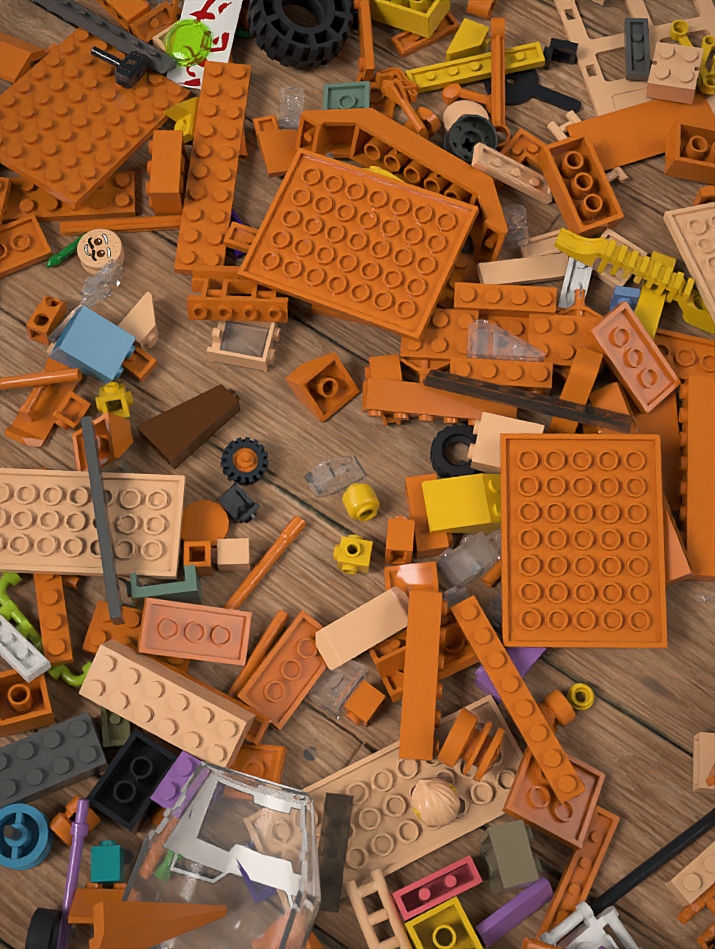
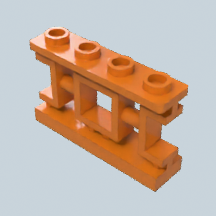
M193 265L192 292L201 293V295L188 296V319L286 323L289 310L288 298L278 297V295L287 294L240 278L237 273L241 266ZM229 293L251 294V296H229Z

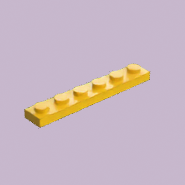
M540 42L505 49V74L545 65ZM491 52L406 70V76L410 81L419 86L418 93L445 88L452 83L464 84L491 78Z

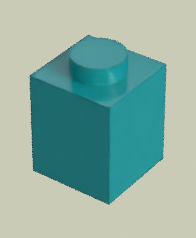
M115 840L99 841V846L91 847L92 883H124V847L116 845Z

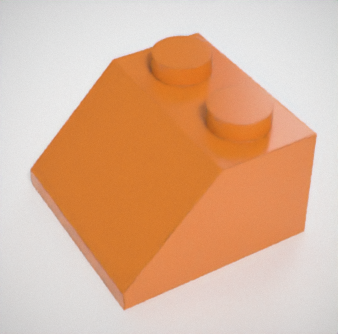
M85 883V888H76L68 916V923L78 926H94L93 906L103 900L137 902L138 891L131 889V884L117 883L114 884L113 889H102V883Z

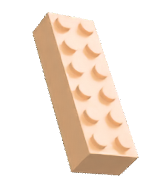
M114 639L100 645L79 691V694L223 772L234 763L256 716Z

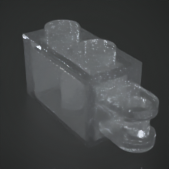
M501 528L485 537L482 531L475 536L471 533L462 539L460 546L454 550L451 547L439 556L437 568L455 592L485 573L499 561V553H501ZM493 540L497 544L496 548H494L490 543Z

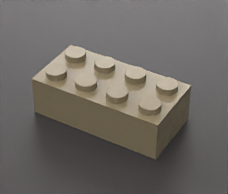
M523 819L488 827L478 839L492 896L525 889L539 880L538 874L542 873L538 856H533L530 844L534 843L530 826H525Z

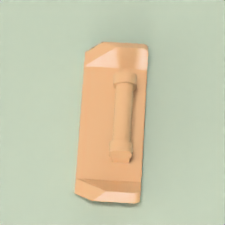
M395 586L317 631L316 647L328 668L333 670L405 628L408 621L409 598L406 593Z

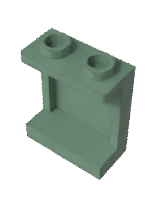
M195 564L184 566L185 581L142 586L136 572L130 573L131 581L126 582L128 598L131 597L132 605H136L138 610H143L145 598L203 605L201 581Z

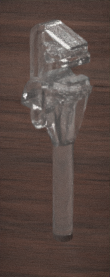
M111 259L96 275L89 276L84 280L85 286L80 292L83 295L80 304L47 337L51 343L56 344L71 316L83 305L90 309L111 296L112 288H110V282L118 286L122 280L121 263Z

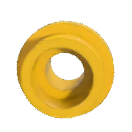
M578 683L568 690L567 700L573 709L585 711L592 706L594 693L586 684ZM578 693L583 694L585 697L584 702L577 701L575 695Z

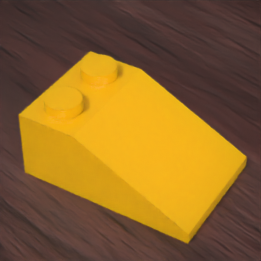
M481 473L424 481L422 483L430 533L497 534L501 531L500 474Z

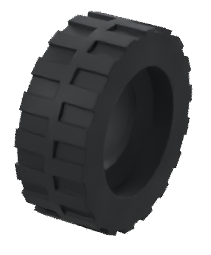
M453 424V426L444 427V430L439 431L436 438L434 437L430 451V462H432V468L439 477L445 479L481 473L480 470L471 468L472 459L463 465H455L446 457V450L453 443L460 442L470 447V443L476 444L477 435L473 434V427L470 428L464 424Z

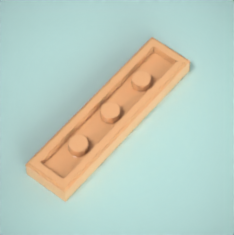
M481 142L474 146L472 167L546 205L552 202L553 195L545 176Z
M565 253L478 263L476 270L481 284L520 285L564 279L569 259Z

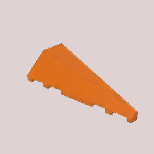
M103 900L93 906L94 938L89 940V949H148L225 917L227 905Z

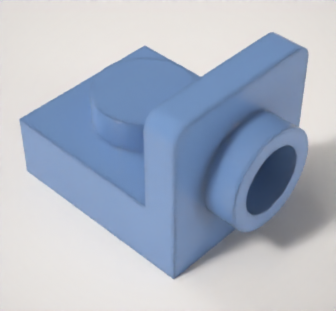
M615 285L610 299L609 312L624 301L628 303L634 312L639 300L640 289Z

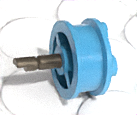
M11 804L0 809V865L13 870H28L39 865L48 856L53 845L54 833L48 825L50 821L45 814L27 804Z

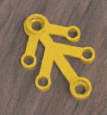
M684 20L673 21L669 30L671 39L678 41L680 45L693 47L687 37L688 23ZM711 35L703 37L701 42V48H704L697 81L701 92L707 95L715 94V54L711 61V71L708 72L705 67L709 53L715 47V38Z

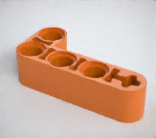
M578 346L547 434L575 433L595 382L603 357L602 353Z

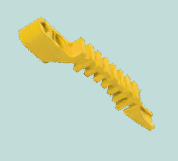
M563 227L561 228L554 244L555 248L592 267L596 257H599L601 261L597 272L602 274L607 263H612L609 274L615 276L620 267L624 269L621 276L624 279H628L630 273L635 274L633 282L637 284L640 283L642 278L647 280L645 288L650 289L653 284L657 285L655 291L657 295L661 296L664 289L668 290L665 301L669 303L672 300L677 301L683 311V319L688 324L715 335V323L700 293L693 289L694 279L689 277L686 282L683 277L684 273H675L672 271L673 268L669 266L666 268L662 267L661 262L656 261L654 263L650 261L651 257L646 255L642 257L636 250L631 252L627 250L628 246L623 244L619 246L616 244L617 241L613 239L608 241L604 237L595 239L585 238Z

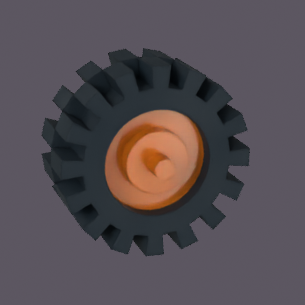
M240 437L236 441L232 440L224 449L221 457L223 474L227 475V479L230 482L232 480L235 483L243 484V486L256 483L257 480L262 478L268 466L269 460H267V452L264 451L265 447L259 445L256 439L254 441L250 440V437H245V439Z

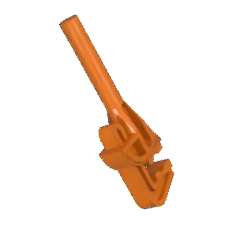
M396 67L376 72L375 80L378 86H382L381 91L383 95L401 106L419 135H425L427 128L409 103L416 102L419 86L410 81L404 72Z

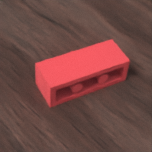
M469 855L392 893V898L403 922H406L480 885L483 881Z

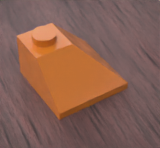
M335 352L303 363L285 378L296 397L322 423L360 392Z
M109 412L93 421L96 429L101 468L118 459L133 443L130 421ZM81 428L72 433L77 471L88 472Z

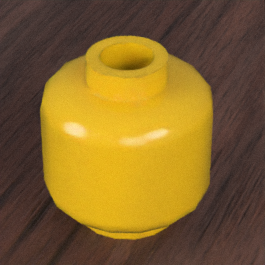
M351 484L342 496V502L351 519L366 522L377 514L380 502L369 484Z

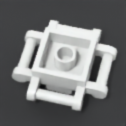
M584 901L575 906L576 910L549 933L544 932L538 937L539 941L565 949H598L600 946H604L606 949H619L612 937L603 930V927L609 924L625 949H643L636 945L618 918L619 913L614 906L606 908L595 917L590 906ZM581 921H584L579 927H577L572 933H570L566 938H564L559 944H556L562 937H564L568 932H570Z

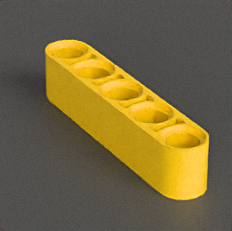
M653 251L650 261L654 263L659 261L662 263V267L666 268L669 266L674 270L677 258ZM644 279L634 313L652 340H654L668 290L664 289L661 296L655 294L657 285L653 284L650 289L645 288L647 280Z

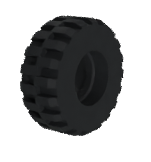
M250 0L248 5L247 22L250 25L249 31L251 36L257 40V46L261 51L264 50L271 60L275 59L280 62V65L285 67L292 66L294 69L304 70L306 67L315 69L320 64L326 65L331 62L332 58L336 57L341 51L353 24V15L351 14L353 8L350 0ZM285 5L304 7L313 14L318 26L302 27L293 23L285 15L282 7Z

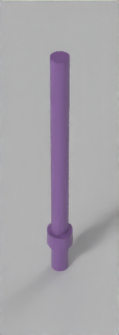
M78 799L75 821H72L70 834L73 835L56 949H68L72 924L68 923V916L78 884L84 836L88 835L89 823H87V815L90 802L88 799Z

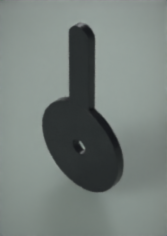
M534 68L505 74V105H521L531 98H535L568 112L573 110L575 113H578L581 110V102L579 100L539 85L538 75ZM491 78L484 79V88L488 95L491 94ZM513 79L515 83L510 84L507 80Z

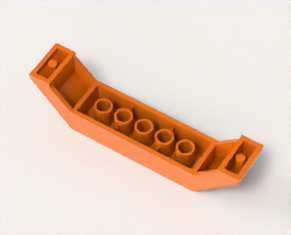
M373 108L306 110L301 113L295 144L296 151L298 148H302L329 158H350L365 168L377 166L408 184L477 206L479 213L469 232L475 249L473 256L483 262L498 260L508 228L492 177Z

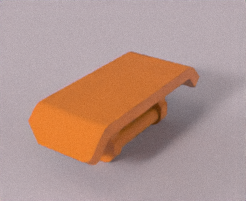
M48 357L45 369L41 372L72 368ZM80 381L34 386L24 405L20 407L13 424L6 428L5 436L26 446L42 447L56 426L55 421L57 418L53 416V413L58 409L69 390L73 393L75 392Z

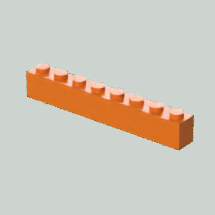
M688 375L685 382L680 384L679 399H683V408L679 410V423H683L678 439V445L682 447V456L679 457L678 470L682 471V481H679L678 496H682V505L678 507L677 517L678 521H681V531L679 530V533L696 574L695 577L687 580L713 582L715 580V377Z
M617 381L590 393L589 398L591 402L588 403V407L592 416H597L600 425L596 427L599 434H641L623 387ZM662 490L665 587H669L695 577L696 574Z

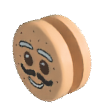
M91 230L83 235L78 243L77 252L81 264L88 273L94 276L104 277L114 274L124 263L125 253L122 242L118 235L111 230Z

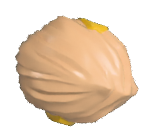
M441 778L417 780L411 797L413 812L427 826L444 827L454 822L459 811L460 801L453 785Z

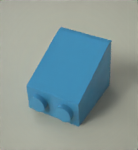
M83 305L71 316L49 358L72 369L80 368L83 374L107 384L113 379L117 380L124 369L121 364L125 358L129 359L135 349V346L132 344L136 337Z

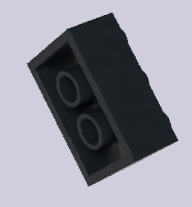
M134 729L86 799L90 800L89 803L136 835L157 805L150 797L178 757L137 729Z

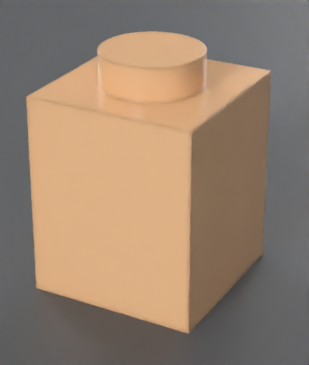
M249 538L217 539V548L212 550L213 564H217L219 572L251 571V546Z

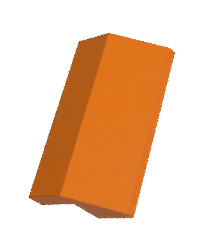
M0 32V78L15 83L30 70V62L45 57V49Z
M451 607L447 608L446 617L441 616L440 627H445L446 631L445 644H439V655H444L443 672L438 671L437 682L479 662L451 613ZM407 628L396 632L368 649L393 703L403 697Z

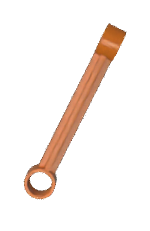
M505 17L491 18V123L496 132H502L507 137L503 143L497 145L496 151L498 152L510 141V131L505 126Z

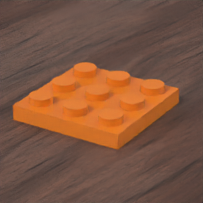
M526 746L502 811L518 820L523 819L525 824L575 851L581 849L606 774L565 752L586 791L561 805L531 751Z

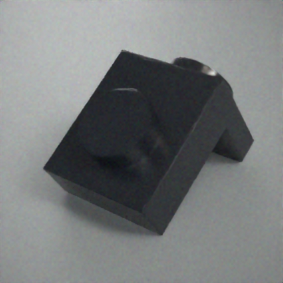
M551 38L550 46H545L543 51L546 61L544 69L549 70L551 60L573 65L579 43Z
M234 483L216 499L235 523L245 522L247 524L257 516L256 510L260 507L257 502L252 501L238 483Z

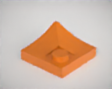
M436 562L384 567L386 591L397 586L406 593L408 598L409 590L439 592Z

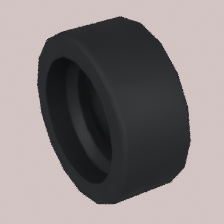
M39 907L35 910L29 924L25 949L57 948L62 911Z

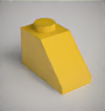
M464 18L446 51L445 62L479 55L483 51L486 52L491 42V38L488 37L490 28Z

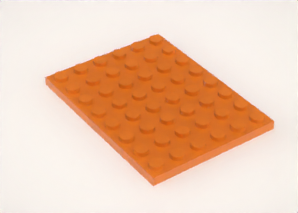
M81 27L77 28L0 95V163L74 209L78 208L153 135L154 130H158L169 119L167 115L163 114L164 111L190 99L191 93L160 73L154 72L149 67L147 73L133 88L126 89L115 82L116 67L91 55V50L96 46L122 60L125 59L127 54L118 51L114 46Z
M298 148L237 274L242 279L420 343L479 213V208L333 158Z
M500 433L502 645L512 648H668L660 434Z

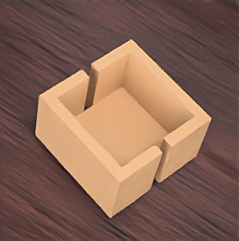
M657 42L648 79L646 97L693 104L704 48Z

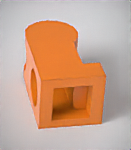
M46 295L26 324L29 338L50 346L54 339L53 334L66 314L67 303Z

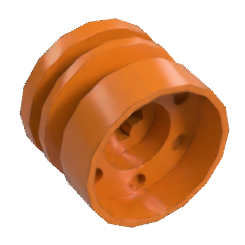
M462 707L436 760L453 768L460 759L466 761L463 774L467 776L471 766L474 765L478 768L473 780L480 782L481 778L492 768L501 750L505 729L499 726L492 737L488 735V732L493 722L488 721L480 731L476 728L479 715Z

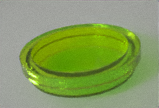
M184 19L178 21L167 32L164 43L167 55L177 60V65L183 67L195 66L202 62L209 54L212 45L211 34L207 27L198 20Z

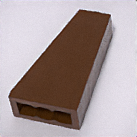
M220 384L137 426L140 437L175 470L241 410L240 398L233 389L229 388L227 390Z

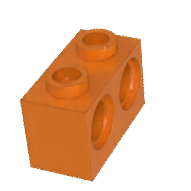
M396 516L393 519L388 518L385 565L411 564L415 520H409L405 516Z

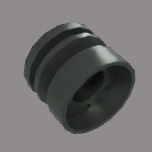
M467 114L458 118L450 127L441 141L440 148L472 166L474 146L481 142L496 150L498 136L493 124L489 120L477 114Z

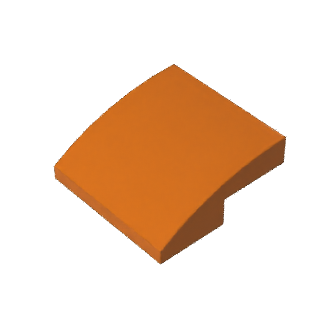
M280 129L258 132V140L268 178L286 175L297 152L295 144L298 130Z

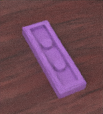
M544 876L539 878L537 882L527 887L476 926L475 929L486 948L552 899L554 894Z

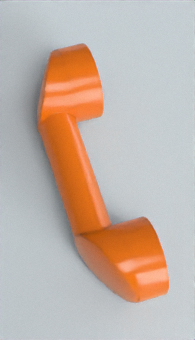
M457 83L449 84L443 89L442 101L445 104L451 105L459 101L460 98L485 104L487 114L491 116V94L488 96L466 90Z

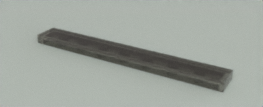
M434 369L430 370L424 386L629 434L633 420L631 415Z

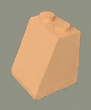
M483 412L481 420L476 419L473 434L477 435L476 444L470 443L467 459H472L471 468L488 474H500V433H543L544 425Z

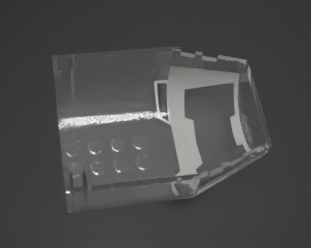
M202 761L180 790L182 795L171 809L168 807L163 813L165 818L155 831L151 829L145 837L121 901L227 905L225 917L148 949H305L321 903L313 797L309 793Z

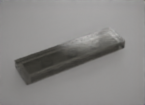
M326 792L318 847L321 903L315 902L314 904V902H311L310 909L314 907L318 911L339 913L354 796Z

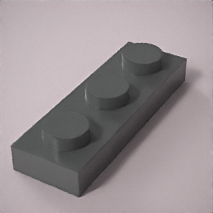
M625 18L626 80L648 81L650 75L648 18Z

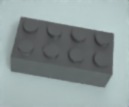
M88 711L0 748L1 809L11 804H28L106 771L110 761L106 750L103 748V742L95 720Z

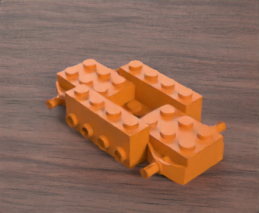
M455 282L454 309L438 301L420 343L401 336L400 364L418 373L419 383L425 381V384H429L431 374L450 367L449 386L516 392L518 396L519 393H529L531 398H544V394L548 395L552 388V374L565 381L567 380L578 346L599 352L586 331L604 316L585 305L586 290L581 289V291L580 289H575V302L573 306L556 313L557 287ZM505 336L509 344L505 348H498L494 343L496 337ZM602 357V361H601V364H600V367H599L597 376H599V375L602 373V369H603V365H604V358H603V357Z

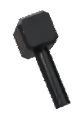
M96 46L91 50V55L116 67L115 82L126 89L133 88L148 71L147 56L137 51L130 52L122 60Z

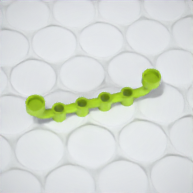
M2 572L3 576L0 579V604L2 605L0 607V614L7 621L13 618L18 624L15 628L26 639L29 638L34 644L33 646L44 656L42 636L6 593L10 583L16 586L23 578L19 573ZM89 661L82 667L84 673L79 676L74 675L66 664L52 666L47 671L55 680L61 677L69 685L77 687L83 685L92 662Z

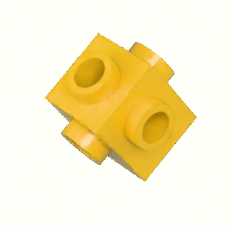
M107 383L99 388V397H95L98 412L102 411L103 414L109 412L122 418L130 417V406L134 405L131 390L126 391L125 383Z
M358 535L342 536L341 543L335 544L333 559L337 560V569H342L343 573L355 575L357 572L368 574L373 541L363 540V537Z

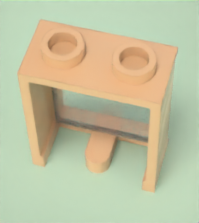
M219 321L217 328L214 327L212 331L213 345L207 348L209 362H222L267 372L268 365L274 362L275 350L273 345L274 342L279 341L281 328L277 327V322Z

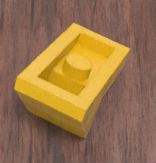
M198 96L178 103L163 112L164 115L176 121L174 130L183 131L185 143L194 139L200 99Z

